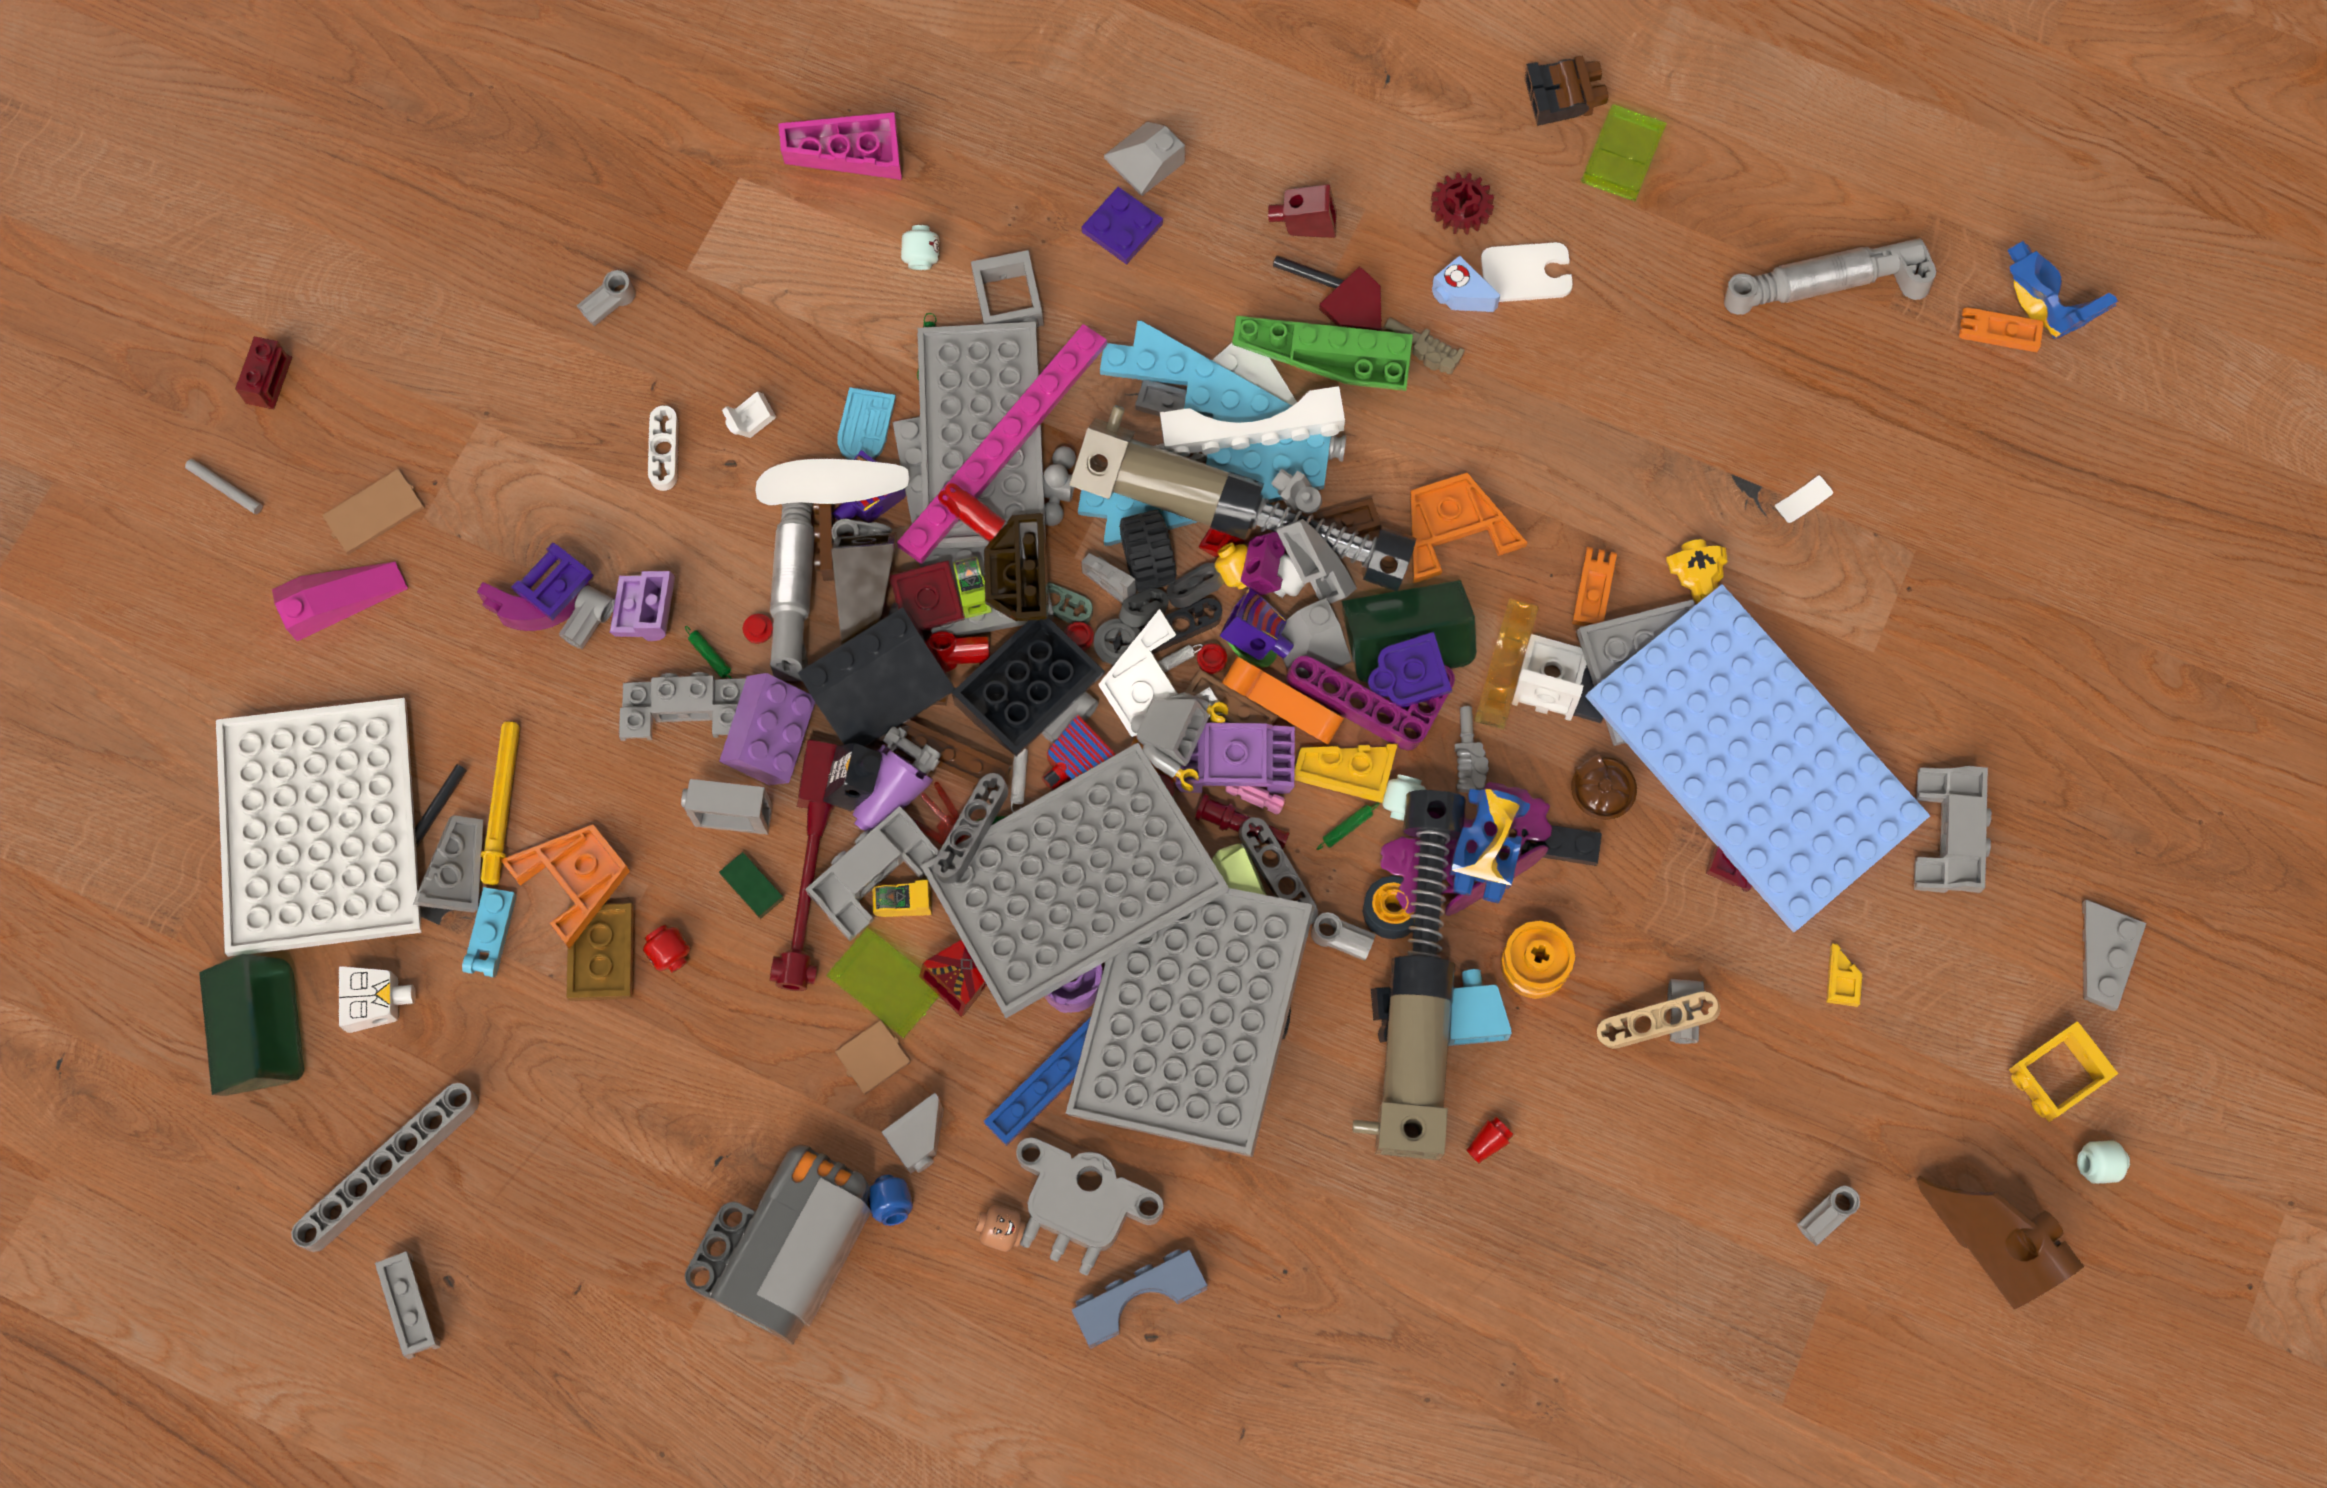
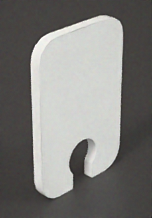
M1561 243L1490 247L1482 253L1483 279L1500 294L1499 302L1561 298L1570 294L1572 290L1571 274L1551 278L1544 270L1545 266L1552 262L1560 265L1569 264L1568 250Z

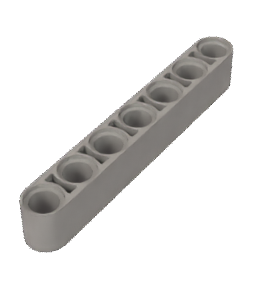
M454 1083L444 1089L296 1222L291 1232L294 1243L312 1252L324 1249L474 1114L479 1104L476 1093L462 1083ZM462 1093H466L467 1100L465 1104L461 1107H455V1098ZM441 1115V1125L431 1130L430 1121L435 1116ZM416 1137L417 1146L414 1150L406 1152V1142ZM392 1160L391 1170L381 1175L380 1168L383 1162ZM366 1182L367 1191L361 1197H356L355 1190L357 1186ZM341 1205V1215L337 1219L331 1220V1210L333 1207ZM315 1227L317 1230L316 1237L313 1241L306 1243V1232Z

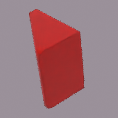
M1210 528L1198 547L1218 558V551L1223 546L1229 543H1233L1235 546L1244 544V540Z

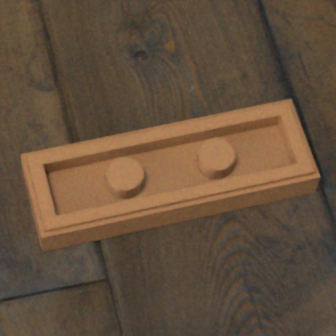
M1201 669L1184 692L1195 696L1210 686L1218 700L1225 703L1228 707L1227 715H1218L1223 716L1226 719V723H1261L1274 726L1278 720V716L1224 685Z

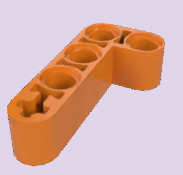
M1238 656L1222 681L1224 685L1327 745L1330 744L1344 720L1343 717Z

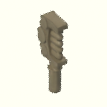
M1391 317L1384 327L1395 333L1413 334L1412 343L1415 345L1412 353L1420 361H1423L1424 366L1431 370L1439 369L1440 372H1446L1450 375L1463 357L1464 349L1460 348L1457 351L1449 345L1446 346L1444 342L1440 343L1438 339H1434L1433 336L1429 335L1430 330L1428 329L1419 334L1415 329L1412 330Z

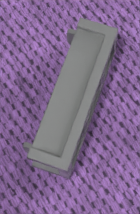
M406 1251L376 1262L375 1266L404 1357L412 1359L418 1352L429 1348L435 1350L441 1346L439 1341L434 1338L411 1263L414 1262L413 1255Z

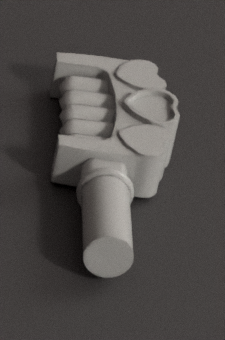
M1464 706L1460 708L1461 743L1455 744L1454 747L1459 757L1457 758V763L1459 764L1457 769L1460 771L1457 774L1460 779L1456 785V792L1469 793L1470 789L1482 790L1485 788L1489 767L1488 759L1485 757V751L1483 750V744L1480 742L1474 743L1472 707Z

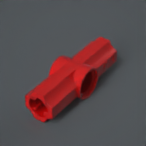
M941 631L932 634L927 639L945 672L955 669L958 664L984 663L990 657L989 637L955 638L952 633Z

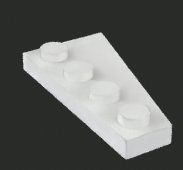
M1231 343L1212 360L1292 406L1297 403L1269 357L1234 346Z

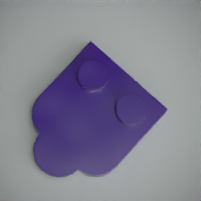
M1434 632L1384 648L1378 657L1379 667L1371 672L1368 680L1372 692L1381 697H1389L1391 702L1399 707L1411 706L1452 693Z

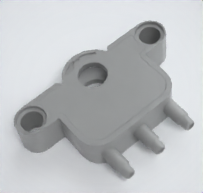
M1032 1137L1025 1138L1017 1146L1016 1155L1020 1166L1026 1171L1039 1176L1028 1200L1030 1219L1020 1242V1245L1025 1248L1030 1247L1040 1227L1058 1235L1049 1256L1053 1261H1059L1069 1241L1087 1248L1081 1261L1082 1265L1079 1272L1088 1275L1091 1268L1094 1267L1100 1251H1105L1112 1247L1116 1241L1126 1217L1145 1225H1154L1163 1216L1164 1208L1161 1197L1155 1192L1122 1177L1116 1179L1113 1165L1101 1154L1086 1152L1071 1158L1069 1153ZM1037 1148L1040 1151V1157L1036 1161L1028 1162L1023 1159V1153L1026 1149ZM1092 1171L1101 1176L1102 1183L1095 1191H1084L1079 1187L1078 1180L1085 1172ZM1153 1201L1157 1204L1158 1211L1152 1216H1146L1140 1211L1142 1203Z

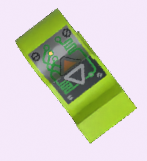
M977 556L953 562L965 619L991 613V607L985 604V581L981 575Z

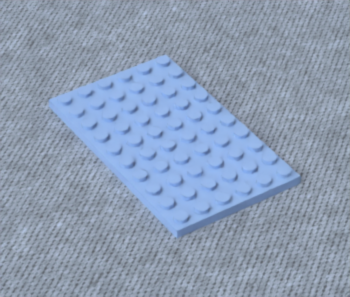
M1723 584L1596 685L1585 696L1717 847L1721 848L1725 856L1793 933L1930 817L1928 812Z

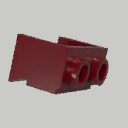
M254 336L235 390L246 404L274 410L293 357L284 351L278 341Z

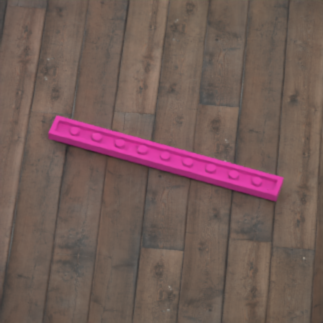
M1083 324L947 484L954 483L978 498L1107 346V339ZM950 488L951 492H955L954 488ZM937 495L898 540V548L922 564L959 519L939 502Z

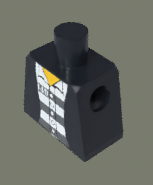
M855 743L837 746L823 802L850 812L859 806L874 791L882 754Z

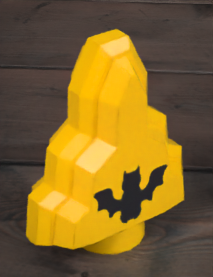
M1702 539L1686 542L1681 546V552L1666 557L1670 573L1678 576L1681 586L1691 590L1693 601L1696 604L1718 588V583L1724 577L1723 566L1728 562L1726 547H1707L1706 541Z

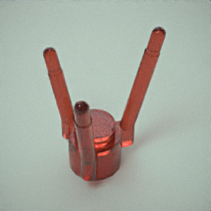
M935 782L934 787L951 815L946 816L926 793H922L921 798L941 820L936 826L939 833L916 819H912L922 832L934 838L943 846L960 815L939 782ZM966 835L960 836L956 841V845L960 841H962Z

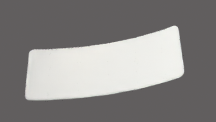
M1817 476L1798 491L1777 503L1775 507L1784 519L1791 523L1830 497L1833 491L1821 476Z

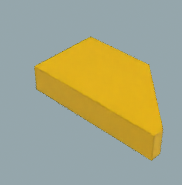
M1832 944L1830 946L1826 1003L1858 1007L1861 1000L1862 973L1843 954L1838 944Z

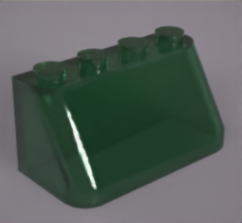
M1461 580L1342 601V613L1356 675L1362 682L1368 683L1371 672L1379 667L1378 657L1384 648L1434 632L1443 663L1450 669L1467 666L1476 657L1475 615Z
M240 954L199 972L211 1094L229 1096L289 1084L299 1080L304 1073V1061L294 973L290 964L281 958Z

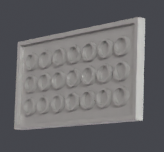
M1036 321L917 328L923 511L1039 376ZM1040 424L977 499L1006 521L1003 527L1007 525V521L1012 515L1043 513L1046 542ZM959 520L935 549L987 546L990 542Z

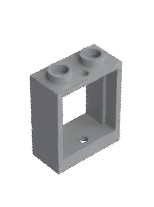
M1028 250L971 261L983 324L1036 321V328L1044 326L1042 309ZM1026 275L1033 308L990 316L983 284Z
M690 779L688 789H683L681 805L685 807L687 816H689L695 827L768 835L773 804L765 787Z

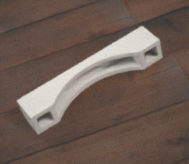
M1339 386L1310 390L1299 402L1286 411L1271 418L1255 422L1233 423L1219 421L1203 416L1190 408L1160 412L1165 450L1183 457H1187L1190 453L1195 452L1213 454L1222 448L1229 447L1240 450L1256 443L1273 445L1280 440L1290 438L1293 441H1302L1309 438L1310 435L1317 434L1329 437L1337 435L1339 431H1344L1345 425Z

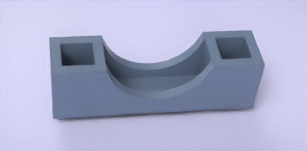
M1181 1249L1176 1250L1163 1258L1165 1263L1153 1268L1152 1264L1146 1265L1134 1272L1135 1278L1125 1283L1122 1279H1119L1105 1287L1106 1293L1096 1298L1093 1294H1090L1076 1301L1077 1307L1072 1309V1313L1089 1348L1092 1349L1119 1335V1320L1124 1307L1130 1300L1140 1294L1149 1292L1160 1293L1180 1304L1206 1291L1207 1284L1190 1250L1182 1253Z

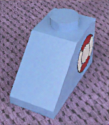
M1461 256L1457 257L1439 272L1433 280L1432 291L1434 297L1441 304H1446L1451 310L1494 312L1498 308L1500 294Z

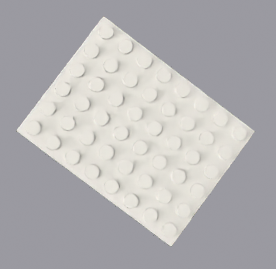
M405 698L217 719L216 736L225 954L231 957L422 933L420 906L413 905L419 890L408 714Z

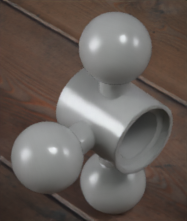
M1066 446L1059 447L1054 451L1052 455L1053 464L1047 467L1043 475L1044 497L1050 498L1049 502L1044 504L1045 524L1048 526L1058 525L1062 521L1064 512L1059 505L1060 500L1071 502L1074 487L1069 485L1072 475L1068 474L1067 470L1074 466L1076 455L1071 448Z

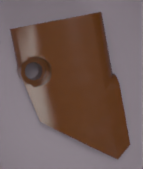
M1922 1176L1916 1178L1922 1195L1958 1243L1970 1250L2013 1309H2017L2036 1299L2084 1267L2067 1242H2060L2058 1240L2064 1234L2063 1229L2049 1212L2043 1211L2030 1220L1998 1192H1970L1961 1189H1951L1931 1183Z

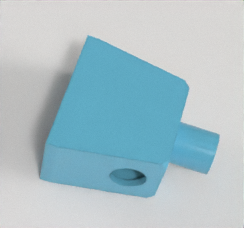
M1479 969L1463 971V988L1454 989L1453 1003H1451L1448 1046L1508 1041L1512 1034L1498 986H1483L1481 970Z

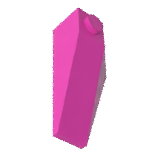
M396 562L299 576L272 589L274 604L286 630L296 641H299L405 591L408 587Z

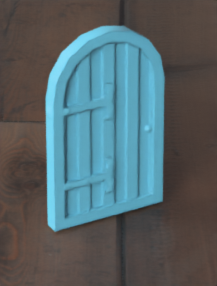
M849 387L838 431L837 443L841 454L847 460H854L861 450L873 460L881 454L887 441L886 438L896 395Z

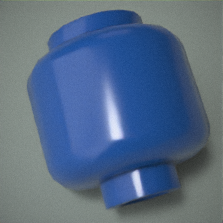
M883 1175L878 1177L875 1183L870 1186L871 1194L868 1202L872 1216L876 1221L882 1222L887 1226H893L904 1222L908 1218L909 1213L913 1209V1202L908 1184L903 1179L893 1177V1175Z

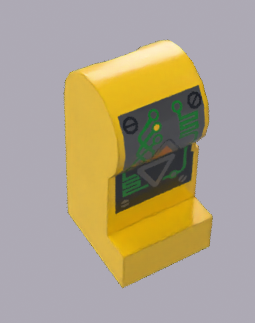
M918 880L915 883L897 884V886L881 885L872 889L873 914L876 916L932 915L931 887L928 880Z

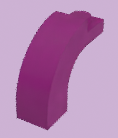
M484 582L481 583L477 590V594L483 601L482 605L489 611L496 613L504 626L522 631L543 630L564 622L575 610V601L579 595L578 593L552 621L522 597L512 596Z

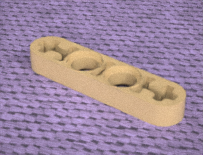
M1709 992L1694 993L1607 1018L1598 1025L1597 1037L1601 1043L1611 1049L1632 1045L1710 1023L1719 1016L1721 1011L1720 1003ZM1704 999L1709 1004H1713L1712 1007L1708 1008L1709 1014L1704 1015L1699 1010L1691 1012L1694 1016L1692 1020H1690L1689 1012L1685 1007V1004L1689 1003L1691 1009L1699 1008L1702 1005L1701 1001ZM1671 1008H1680L1683 1015L1681 1021L1677 1024L1667 1023L1665 1019L1666 1012ZM1641 1016L1649 1017L1652 1023L1649 1031L1645 1033H1639L1635 1030V1022ZM1627 1021L1628 1029L1632 1034L1631 1037H1628L1625 1031L1617 1033L1615 1036L1616 1040L1614 1041L1609 1037H1605V1034L1609 1033L1610 1026H1613L1616 1030L1625 1029L1626 1026L1623 1022Z

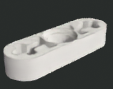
M669 406L656 407L651 412L649 421L648 477L653 487L660 491L671 489L677 482L679 421L675 411ZM663 416H668L669 418L666 421L667 433H662V427L659 422L662 421ZM661 442H668L672 445L671 450L666 454L656 453V446ZM660 463H665L664 467L668 474L664 477L663 481H659L658 478L661 475Z

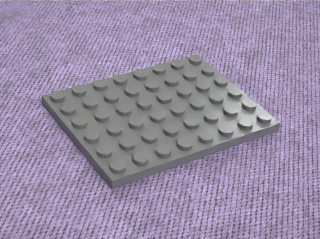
M1139 743L1132 745L991 825L959 881L952 884L940 881L933 867L935 858L921 865L924 874L1005 1018L1229 891L1225 880ZM972 837L956 846L960 848L968 846L971 843ZM952 863L950 866L944 865L943 869L946 873L948 869L954 870L955 867Z
M1229 888V891L1107 960L1066 1114L1072 1117L1253 1157L1309 933L1314 906L1308 903Z

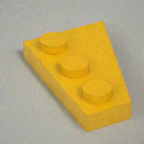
M1387 744L1386 747L1359 745L1358 748L1340 749L1338 746L1300 748L1294 770V780L1383 803L1398 744Z

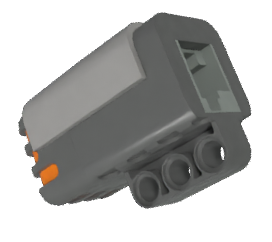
M796 1145L792 1147L784 1157L756 1211L737 1202H728L720 1208L686 1269L685 1281L687 1285L697 1294L714 1302L723 1309L790 1344H794L803 1326L811 1325L871 1213L868 1208V1200L871 1194L869 1184L857 1170L852 1171L845 1164L834 1162L827 1155L815 1152L810 1146ZM733 1212H741L742 1221L735 1227L728 1226V1216ZM717 1241H724L726 1243L725 1252L720 1256H712V1245ZM702 1270L709 1271V1281L703 1286H696L694 1279L697 1273Z

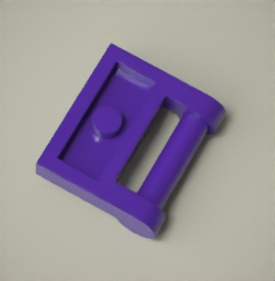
M554 542L546 548L548 552L521 581L517 580L511 586L520 597L526 599L552 621L593 577L589 569ZM556 560L560 561L561 563L533 592L531 590L532 586Z

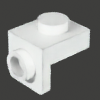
M760 392L753 394L736 409L726 406L722 410L727 419L725 423L728 429L736 435L748 438L754 436L776 418L764 394Z

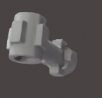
M892 727L883 741L888 745L887 747L894 752L899 748L914 758L915 761L912 765L928 775L931 770L934 771L940 762L938 759L941 754L927 744L921 749L905 738L906 731L901 728Z

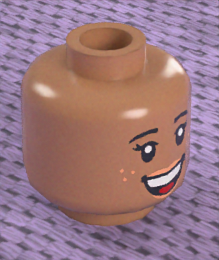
M994 1204L989 1207L987 1213L980 1212L975 1231L980 1232V1242L984 1246L1008 1252L1013 1246H1019L1025 1229V1222L1021 1221V1215L1018 1211Z

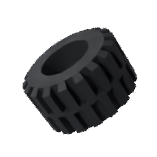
M1156 509L1121 518L1119 528L1130 576L1135 578V586L1138 592L1175 584L1177 576L1175 559L1167 527L1160 512Z

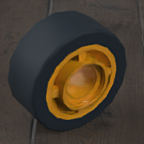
M1382 877L1372 883L1366 892L1362 910L1365 923L1372 932L1382 938L1399 939L1413 932L1409 927L1414 926V918H1411V914L1405 912L1408 908V897L1406 896L1407 905L1405 909H1403L1396 898L1397 892L1404 894V892L1398 890L1404 880L1403 877ZM1388 903H1395L1401 908V910L1398 912H1391L1385 907V905H1387Z

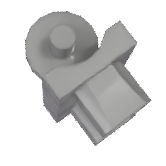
M1281 469L1272 481L1273 487L1278 489L1277 493L1286 505L1291 507L1293 513L1297 514L1300 510L1306 514L1313 513L1320 508L1322 504L1320 492L1313 488L1306 476L1298 470L1292 476Z

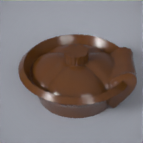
M1597 753L1581 765L1575 767L1571 790L1574 801L1584 813L1596 819L1610 820L1624 815L1633 806L1637 796V784L1630 769L1622 762L1613 758L1601 757Z

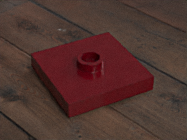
M948 560L889 576L898 610L904 607L909 611L921 632L965 620Z

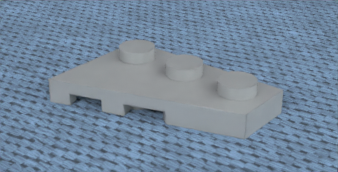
M455 815L448 819L413 905L473 913L478 910L483 819Z
M2085 900L2082 902V913L2084 914L2083 942H2085L2083 999L2115 1011L2119 1007L2146 923Z

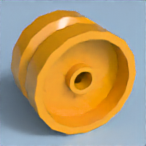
M1544 921L1527 922L1515 929L1507 940L1500 962L1502 976L1508 986L1521 996L1532 999L1549 997L1561 989L1573 969L1575 960L1573 943L1566 932L1553 923ZM1539 958L1541 963L1535 962L1534 959Z

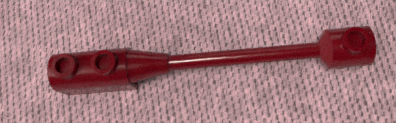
M813 740L807 741L796 806L807 809L806 831L808 840L791 949L781 953L780 957L773 956L769 981L776 982V987L790 991H806L808 984L814 985L817 966L811 965L812 958L803 952L811 897L807 894L806 888L814 882L820 838L824 834L832 810L835 809L834 805L823 802L835 750L838 745Z

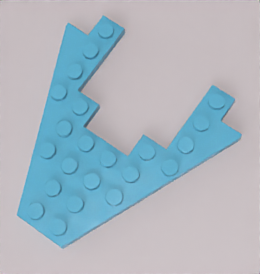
M1137 321L1134 346L1107 343L1102 353L1100 375L1186 385L1187 392L1184 409L1190 408L1203 416L1213 417V419L1233 423L1255 422L1271 418L1292 407V405L1143 321ZM1321 434L1310 435L1309 438L1302 441H1293L1292 438L1283 439L1273 445L1256 443L1240 450L1232 449V447L1222 448L1216 453L1207 454L1206 465L1226 472L1231 471L1264 483L1261 495H1263V498L1268 499L1269 503L1283 500L1277 493L1278 489L1272 485V481L1281 469L1292 476L1298 470L1306 476L1313 488L1317 490L1324 489L1331 436L1325 437ZM1081 490L1078 515L1107 519L1104 535L1105 546L1122 543L1119 525L1123 517L1157 509L1163 516L1167 530L1197 523L1194 520L1117 493H1113L1111 498L1107 499Z

